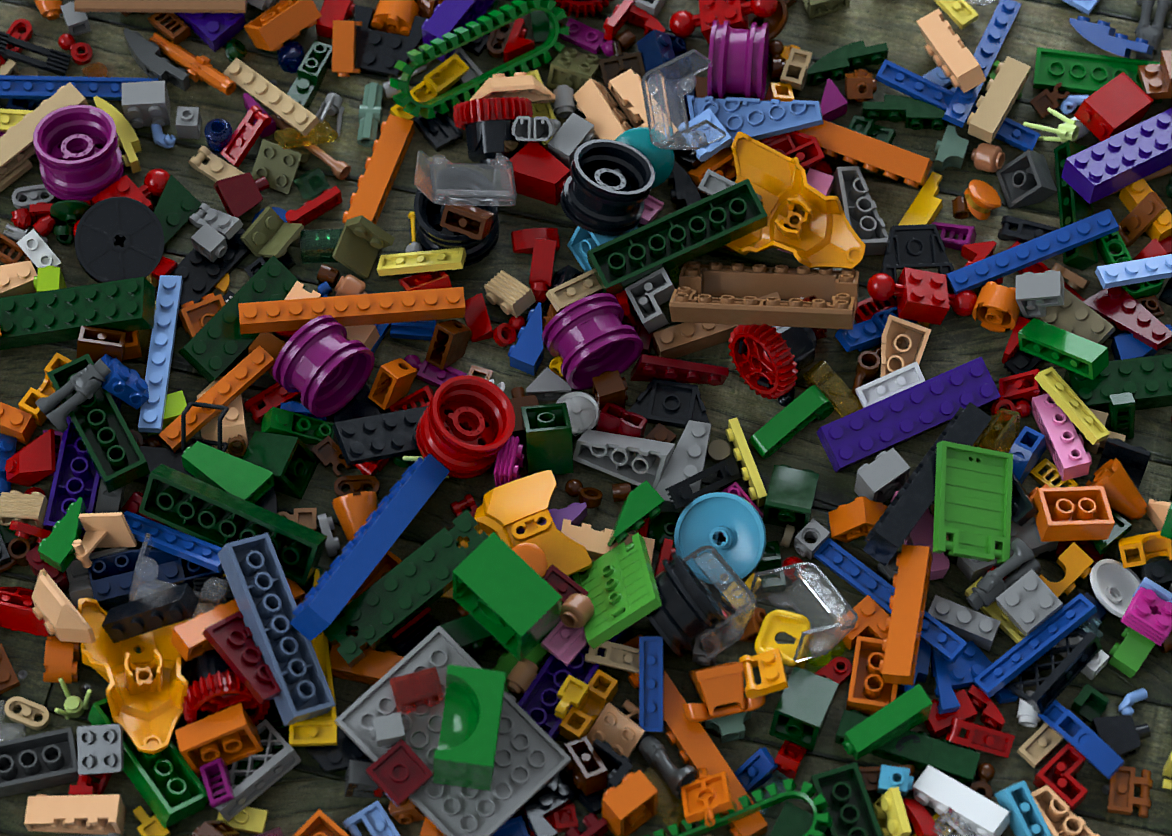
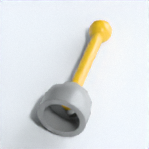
M411 211L408 217L411 220L412 243L406 246V253L423 251L422 245L416 242L415 212Z

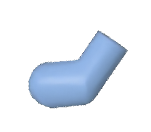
M1069 95L1061 103L1060 109L1062 113H1072L1077 106H1081L1082 102L1089 95Z
M151 124L154 143L166 149L172 148L176 142L175 136L163 134L160 124Z
M1140 688L1127 693L1118 706L1119 713L1132 716L1134 709L1131 706L1136 702L1147 699L1148 693L1146 689Z

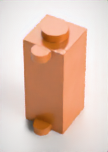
M333 20L332 72L337 73V77H350V73H361V69L355 68L356 26H362V21Z

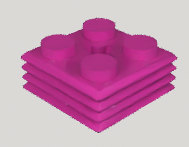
M511 436L497 454L494 468L495 487L521 478L519 469L524 466L525 454H523L524 445L520 444L518 436Z
M1140 587L1130 602L1121 622L1161 646L1172 630V603L1164 601L1154 591Z

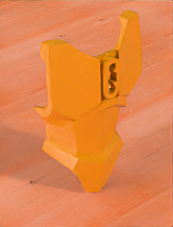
M738 132L731 145L737 175L735 183L749 179L755 193L763 197L760 202L763 203V208L768 215L767 226L726 244V246L742 255H747L749 252L759 253L775 247L794 254L799 263L809 268L853 269L863 260L866 245L848 222L839 197L825 196L810 186L807 182L805 169L800 165L797 157H788L753 139L751 136Z
M551 470L514 480L495 487L484 494L483 503L476 509L474 519L481 528L478 531L479 534L485 531L490 536L494 532L511 549L518 544L526 542L535 544L546 555L547 570L553 564L567 576L577 572H584L592 567V561L586 548L559 531L550 515L548 506L554 490L557 488V483ZM542 519L547 521L545 525H539L538 522ZM518 529H525L523 534H517ZM462 541L460 543L461 546H459V548L462 546L464 548H467L469 545L467 544V542ZM453 587L441 597L453 599Z
M78 599V612L91 626L96 639L94 643L80 642L82 664L92 667L110 683L106 690V697L113 721L123 727V731L139 751L155 754L169 746L175 727L183 714L182 703H184L183 698L187 696L188 682L181 675V669L186 664V661L170 642L172 631L177 624L185 623L193 619V616L192 618L113 643L102 627L107 612L100 607L96 599ZM138 647H140V652L142 653H136Z

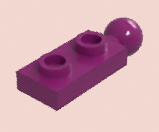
M572 18L566 23V26H569V36L560 34L561 39L596 55L600 49L608 57L614 55L612 43L615 42L614 40L606 41L603 32Z
M413 354L407 355L404 358L408 364L417 368V379L438 388L450 378L467 375V373L450 366L445 370H441L426 360L421 363L419 357Z

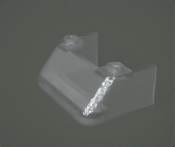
M695 49L649 70L642 77L641 86L651 143L659 149L698 150L726 136V132L708 120H704L689 128L684 96L694 90L697 82L695 74L713 66L711 60Z
M418 151L414 185L433 203L473 206L516 205L517 193L513 163L503 154L497 153L496 158L492 159L490 164L451 163L444 155L436 154L433 157H428L423 151Z
M149 533L145 535L135 566L129 594L130 602L177 586L157 580L158 564L155 560L148 557L153 542ZM210 578L204 583L201 592L193 590L199 599L198 605L192 618L180 622L185 623L200 613H206L219 604H225L230 591L227 578L225 580Z
M702 546L683 560L728 617L724 622H720L713 629L708 630L699 637L705 654L710 660L742 637L756 609L757 601L753 592L717 550L712 546Z
M800 562L755 573L746 600L748 603L768 599L778 609L793 607L798 614L804 615L810 621L811 630L802 632L793 658L795 662L826 655L855 627L858 620V615L820 568L811 562Z

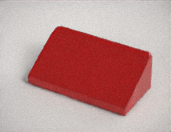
M480 293L465 301V321L467 327L472 331V343L493 338V329L483 295Z

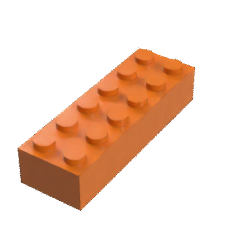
M823 120L824 124L801 129L800 131L801 133L816 137L825 155L837 159L838 155L842 156L843 161L857 166L858 163L864 164L863 168L876 174L878 170L883 171L885 177L895 181L898 180V177L902 178L906 185L918 188L919 185L924 186L933 161L927 157Z

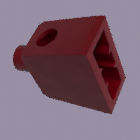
M250 172L216 181L213 185L227 214L236 218L241 217L263 200L260 192L270 188L265 176L254 180Z

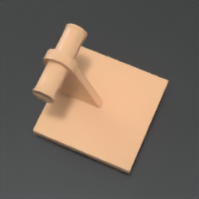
M122 512L79 514V519L86 532L83 540L77 539L73 541L72 546L76 551L75 556L77 560L81 561L83 568L87 569L92 566L89 555L95 548L137 546V542Z
M629 699L626 700L622 708L626 709L630 714L625 715L609 702L586 737L592 746L593 741L597 738L601 742H608L613 747V751L618 755H625L629 758L645 733V730L634 722L637 719L639 720V707L634 705Z

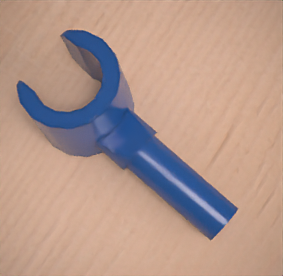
M326 281L318 286V293L321 294V297H328L327 295L332 292L330 285Z

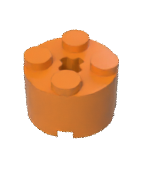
M379 0L371 26L382 32L409 36L415 16L419 17L420 8L414 0Z
M988 281L981 288L972 311L974 320H980L983 328L1001 333L1005 332L1008 328H1010V331L1014 329L1021 311L1016 302V288H1008Z
M47 635L44 653L46 673H43V682L59 683V678H63L66 684L78 682V661L75 660H80V642L60 641L57 636Z

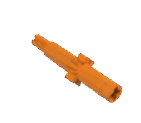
M157 33L150 37L149 41L155 42L164 55L186 69L190 74L189 78L195 82L198 80L204 81L227 96L235 91L236 83L213 68V65L210 64L211 60L206 56H195Z

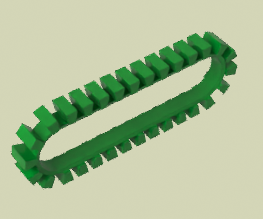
M514 0L510 2L512 6L506 4L499 7L500 11L493 10L487 13L489 17L483 15L477 18L478 23L474 21L464 24L466 28L460 26L454 29L455 34L448 32L442 35L443 40L436 38L430 41L431 45L425 43L419 46L420 51L413 49L407 52L412 62L408 65L398 60L394 68L403 71L401 80L390 77V87L397 90L401 89L402 93L400 92L392 96L395 103L405 107L403 111L415 117H418L420 113V116L426 119L436 118L434 111L444 114L450 111L448 106L453 108L460 101H469L472 98L471 95L474 96L487 79L492 78L493 74H505V77L514 76V73L529 72L528 67L535 69L541 66L539 61L547 63L553 60L548 50L551 48L561 53L565 46L556 41L558 34L569 36V26L561 23L558 24L559 20L567 17L564 9L556 7L557 2L553 0ZM541 10L547 15L550 22V31L542 45L427 102H416L412 98L409 91V81L413 72L418 67L533 11Z
M786 779L783 780L786 792L779 793L775 783L766 786L771 795L768 799H765V794L761 789L751 792L757 801L756 804L751 805V800L747 794L737 798L743 807L741 810H737V806L732 800L733 808L727 810L729 814L723 816V813L715 814V824L712 825L711 823V827L705 825L704 818L699 821L701 824L699 827H695V822L688 824L686 819L682 820L681 822L687 830L684 833L681 832V828L677 823L667 828L672 836H699L788 799L804 800L813 808L814 821L810 830L804 836H825L824 833L818 831L819 826L832 828V817L829 812L819 814L820 810L829 808V805L822 793L811 800V797L816 792L812 784L804 781L801 791L798 792L796 791L794 780ZM663 829L653 832L655 836H667Z

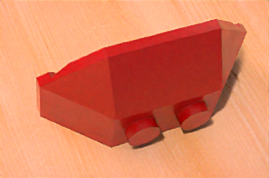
M798 131L768 137L760 141L788 157H797L805 171L825 158L817 138Z
M0 587L1 627L30 633L35 636L46 637L49 635L44 626L45 621L43 619L38 620L33 613L32 608L35 606L31 597L34 590L22 587Z

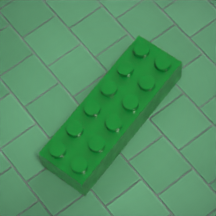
M107 698L92 704L88 716L92 726L116 724L113 721ZM123 731V770L164 829L204 809L208 800L206 789L171 740L167 748L158 753L150 754L139 751Z

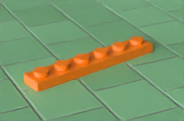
M259 345L195 402L228 406L275 364L274 358ZM192 406L186 414V442L222 410ZM181 415L158 434L174 452L181 447Z

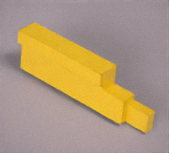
M935 172L931 173L898 225H925L934 222L943 208L942 200L936 198L939 193L938 185L942 180V175Z

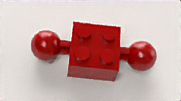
M699 0L700 14L692 15L688 11H677L671 16L669 27L675 36L685 38L690 36L696 27L701 26V31L708 44H710L711 28L714 20H719L720 25H723L724 21H730L732 29H749L748 14L754 13L760 18L770 17L776 12L778 2L777 0H751L749 2H746V0Z
M160 168L152 169L146 174L144 184L139 188L125 175L91 198L92 205L111 197H127L145 204L154 211L152 203L147 197L150 195L160 196L170 174ZM79 219V220L75 223V225H74V228H73L74 237H75L76 229H77V226H78V223H79L80 219Z
M904 267L897 280L898 284L886 273L874 274L867 283L868 294L874 300L886 301L893 295L896 296L898 318L941 325L950 306L959 316L966 317L972 315L978 298L973 290H965L957 295L955 293H948L945 274Z

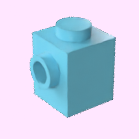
M881 764L877 793L884 794L890 788L899 787L901 796L905 797L907 790L912 791L913 776H909L910 769Z

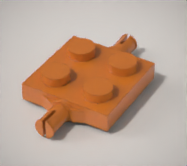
M701 767L702 771L700 768L697 770L698 779L680 787L684 817L688 824L705 818V825L711 827V823L712 825L715 824L714 815L732 809L733 803L726 772L708 775L707 768Z

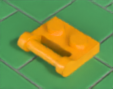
M779 648L754 656L743 655L740 657L739 662L743 663L745 694L747 698L753 699L788 688L782 654ZM759 666L762 684L756 685L752 668Z

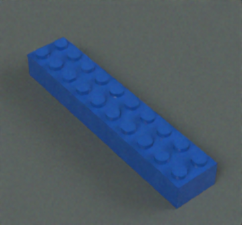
M430 453L424 459L419 457L412 466H409L402 473L401 480L391 487L389 495H386L379 502L377 510H374L367 517L366 524L356 531L353 535L355 536L354 539L344 546L341 550L343 553L337 556L329 565L331 568L321 575L317 580L318 584L305 595L306 599L304 602H301L293 610L292 614L295 616L289 623L310 642L334 621L450 471Z

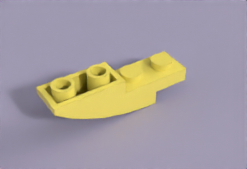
M98 96L93 97L94 107L107 112L114 120L118 134V147L124 151L122 159L125 166H130L133 174L141 171L135 153L142 151L134 129L114 106Z

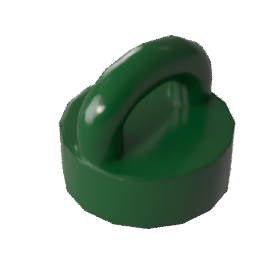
M232 39L226 45L225 54L230 62H233L236 58L242 60L247 55V49L241 41Z
M63 224L53 227L54 235H56V239L60 244L68 245L73 242L74 225ZM61 235H68V239H63Z

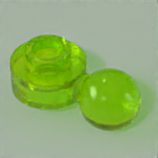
M833 638L827 645L824 643L810 645L806 657L808 662L814 667L825 666L830 662L831 655L835 657L841 656L845 652L846 646L840 638Z

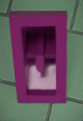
M827 79L821 101L823 120L831 122L846 114L848 102L834 82Z

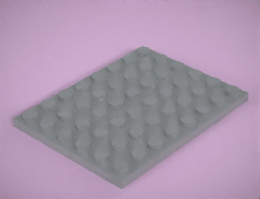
M439 625L335 719V723L375 762L395 744L377 747L376 740L371 741L368 727L373 726L372 718L401 712L405 731V743L433 772L435 749H438L444 710L447 666L451 664L482 668ZM504 691L491 790L486 791L435 784L432 777L411 795L409 799L445 836H492L571 761V758Z

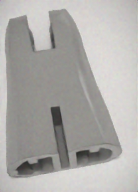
M517 116L512 125V135L515 136L517 141H548L560 129L561 123L557 119H549L546 116H536L535 118Z

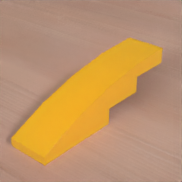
M455 53L427 74L421 83L410 90V94L416 102H427L447 92L470 68ZM398 104L394 105L389 111L391 115L411 121L415 117L403 111L405 107Z

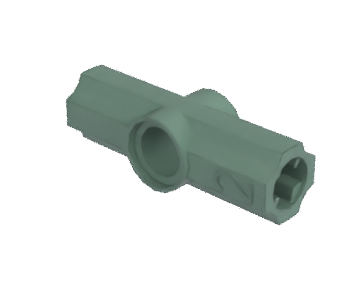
M374 82L365 85L363 103L359 107L357 142L363 147L373 146L374 141L377 139L378 127L382 122L384 88Z

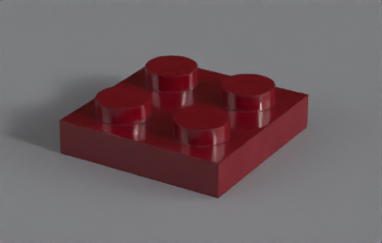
M403 739L365 770L367 775L397 808L433 777V772Z

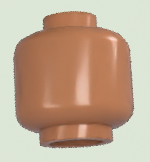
M981 143L977 148L973 149L971 160L974 161V166L977 170L995 173L1003 167L1005 153L1002 152L1000 146Z
M348 274L346 277L341 276L333 290L336 292L335 296L368 294L364 291L366 283L352 274Z
M577 593L570 595L561 606L560 617L563 624L569 628L579 629L584 627L594 614V606L591 599L586 595Z

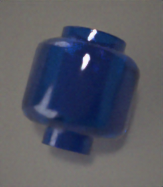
M294 41L283 43V47L277 50L280 68L288 73L297 72L305 58V51L301 44Z
M217 118L207 123L204 134L208 146L214 150H223L228 145L233 135L232 127L228 121Z

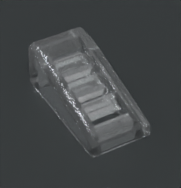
M951 807L937 818L931 828L939 836H976Z

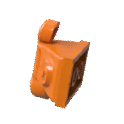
M733 661L688 671L690 680H692L702 703H682L685 717L689 721L702 722L754 711L766 703L765 695L753 699L744 697V668L742 662Z

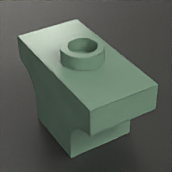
M948 124L942 141H937L934 150L937 155L933 171L941 173L947 167L962 168L970 140L959 137L956 133V126Z
M752 711L704 721L705 729L715 730L720 736L721 743L743 739L745 737L744 722L751 718Z

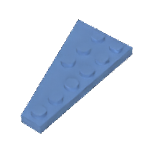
M687 95L690 120L710 108L732 140H734L738 132L745 133L755 140H760L824 124L819 101L793 100L792 102H783L779 99L761 101L760 98L738 97L715 99L713 96L695 98L692 95ZM697 129L692 131L702 147L707 148L709 145Z

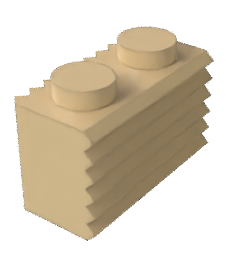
M501 270L500 273H497V276L491 278L484 285L487 300L492 305L498 304L505 314H512L516 318L536 301L532 289L504 270Z
M11 490L10 493L1 492L0 525L8 527L12 520L43 529L48 505L46 496L40 492H32L31 494H23L17 490Z

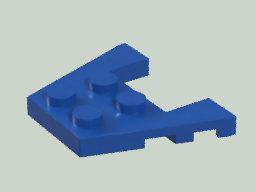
M973 641L967 642L969 647L954 663L934 648L931 650L930 658L933 677L936 679L937 687L935 694L939 700V705L937 706L939 714L958 711L961 706L953 690L972 687V685L976 686L973 679L992 664ZM1005 688L1000 689L994 694L998 704L1015 702L1019 698Z

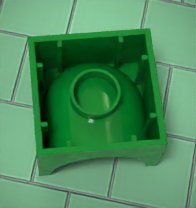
M494 532L453 570V599L519 662L560 622L562 596Z
M448 664L438 749H435L433 783L486 791L491 790L506 672Z

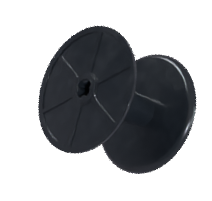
M111 197L91 206L80 219L75 233V251L79 264L85 273L98 283L145 277L147 279L159 264L164 251V232L157 216L145 204L127 197ZM117 238L119 241L124 240L122 248L120 245L115 246Z

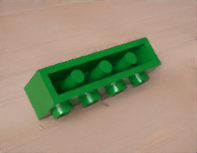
M1033 318L1018 332L1019 350L1094 380L1109 365L1108 347L1036 318Z

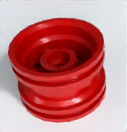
M460 375L450 378L436 390L429 406L419 419L416 427L418 449L423 458L430 453L450 471L447 476L460 479L479 476L493 465L498 452L504 447L513 433L515 427L513 406L506 394L486 379L472 375Z

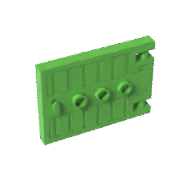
M947 441L937 443L933 553L940 554L948 550V555L985 562L993 561L996 558L997 564H1003L1010 559L1013 454Z
M639 533L631 537L633 542L626 545L622 542L593 561L592 567L587 569V572L581 575L577 572L572 575L573 581L589 592L588 597L594 606V614L584 626L586 640L593 649L662 606L645 540Z

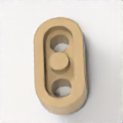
M19 696L12 697L5 703V713L14 722L35 730L44 729L50 723L49 711L43 705ZM16 708L22 709L19 713H14V710ZM38 716H42V717H43L41 721H39V722H36V721H35L36 717H38Z

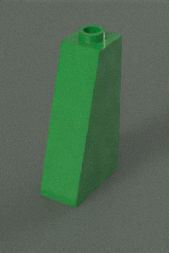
M199 441L192 447H187L182 454L183 468L198 480L253 504L274 486V473Z
M920 684L914 686L847 731L843 743L846 752L858 760L928 720L932 701Z

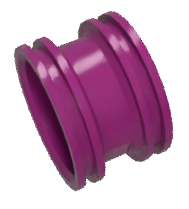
M719 20L713 21L708 55V96L719 99H726L728 95L745 96L746 98H760L761 101H764L769 54L768 23H763L762 27H758L757 22H752L750 29H732L730 21H724L723 25H720Z
M69 105L50 112L37 124L33 133V144L37 158L40 161V173L44 187L53 196L62 200L91 201V198L122 178L124 163L118 147L117 129L114 120L107 112L90 105Z
M610 293L593 294L570 304L556 314L543 330L542 341L552 356L562 357L561 373L568 385L575 390L592 388V377L599 376L605 371L613 372L618 370L619 374L623 373L638 359L643 350V342L634 327L622 324L624 310L616 297Z
M323 315L303 325L286 342L276 358L273 367V377L288 392L295 393L300 391L302 405L314 416L323 418L339 411L358 394L373 370L375 357L374 353L359 340L347 341L346 328L330 315Z

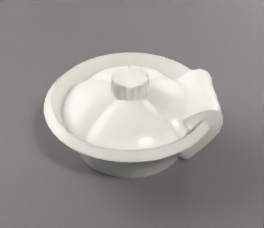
M572 391L562 395L556 403L566 402L574 436L584 433L586 429L591 430L597 425L601 410H599L598 402L592 395L582 391Z

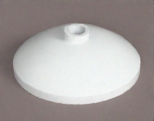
M1113 559L1098 561L1090 572L1091 587L1098 601L1107 611L1122 618L1133 599L1134 592L1142 582L1141 579L1129 567L1123 568L1121 562Z

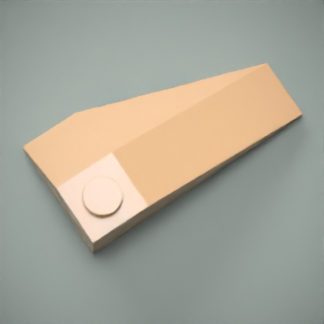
M889 314L881 335V377L916 361L919 365L931 329Z

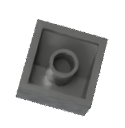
M1027 150L996 171L1009 209L1040 203L1057 192L1045 156L1032 150Z

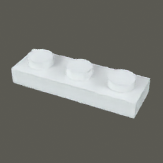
M916 361L856 388L855 391L862 407L865 408L925 381V378Z

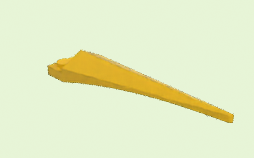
M318 569L315 570L313 587L318 584L317 580L320 578ZM321 632L311 643L336 704L328 638ZM336 705L327 714L289 725V744L291 747L338 745V725L335 723V719L338 718Z

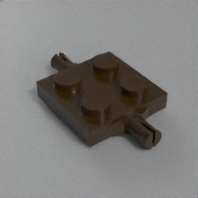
M617 41V44L613 42L614 55L598 61L604 87L613 97L608 89L609 81L632 69L635 74L637 73L641 77L643 85L650 92L641 52L623 53L621 42Z

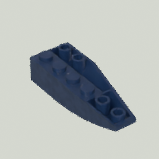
M652 30L637 42L638 50L641 52L647 81L653 96L677 129L680 124L690 121L687 95H692L696 98L691 60L689 59L686 43L683 38ZM679 133L677 134L682 141L688 142L684 136H681Z
M132 549L91 559L92 566L88 568L93 598L98 601L100 607L105 611L185 583L192 587L194 586V578L218 577L225 574L224 570L218 573L160 549Z

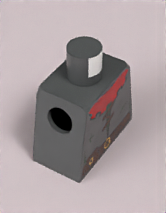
M356 760L349 761L345 777L344 797H383L384 792L365 771L373 763Z

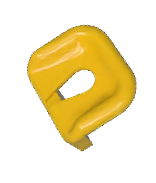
M785 610L771 611L763 619L755 640L754 648L756 654L779 648L784 665L804 669L813 645L810 621L804 615ZM784 632L796 638L794 644H778L775 641V637L778 633Z

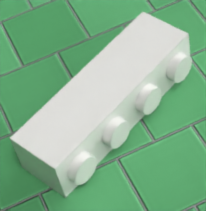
M930 765L927 766L913 785L915 800L919 801L923 806L928 805L935 809L936 813L940 816L954 820L960 828L971 830L976 836H1001L1010 823L1008 810Z

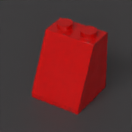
M1123 72L1086 98L1074 116L1100 141H1103L1139 124L1154 100Z
M530 141L502 166L503 185L506 190L553 205H557L560 202L564 183L571 176L570 169L537 141Z

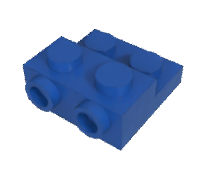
M107 354L100 358L112 371L105 377L106 381H102V388L135 409L141 407L149 399L148 384L140 377L139 373L134 369H129L120 360L112 358Z

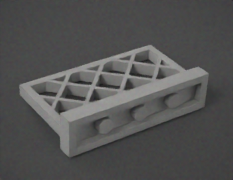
M266 719L256 726L259 734L266 728L270 731L268 740H261L262 746L267 745L266 754H253L239 760L249 761L247 770H237L238 761L232 764L231 770H228L234 799L215 807L227 822L302 761L291 745L281 737ZM273 745H282L284 747L277 754H271ZM255 760H264V764L259 769L252 770ZM235 776H246L242 783L234 785ZM222 786V787H220V788H217V789L214 790V792H216V791H218V790H220V789H222V788H225V787Z

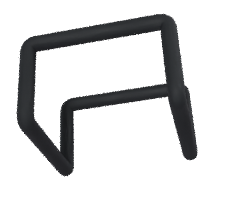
M189 402L181 414L182 452L191 443H196L197 441L207 445L218 446V450L225 452L228 448V443L222 442V419L229 408L223 405ZM192 406L223 410L218 417V441L190 438L186 443V414Z

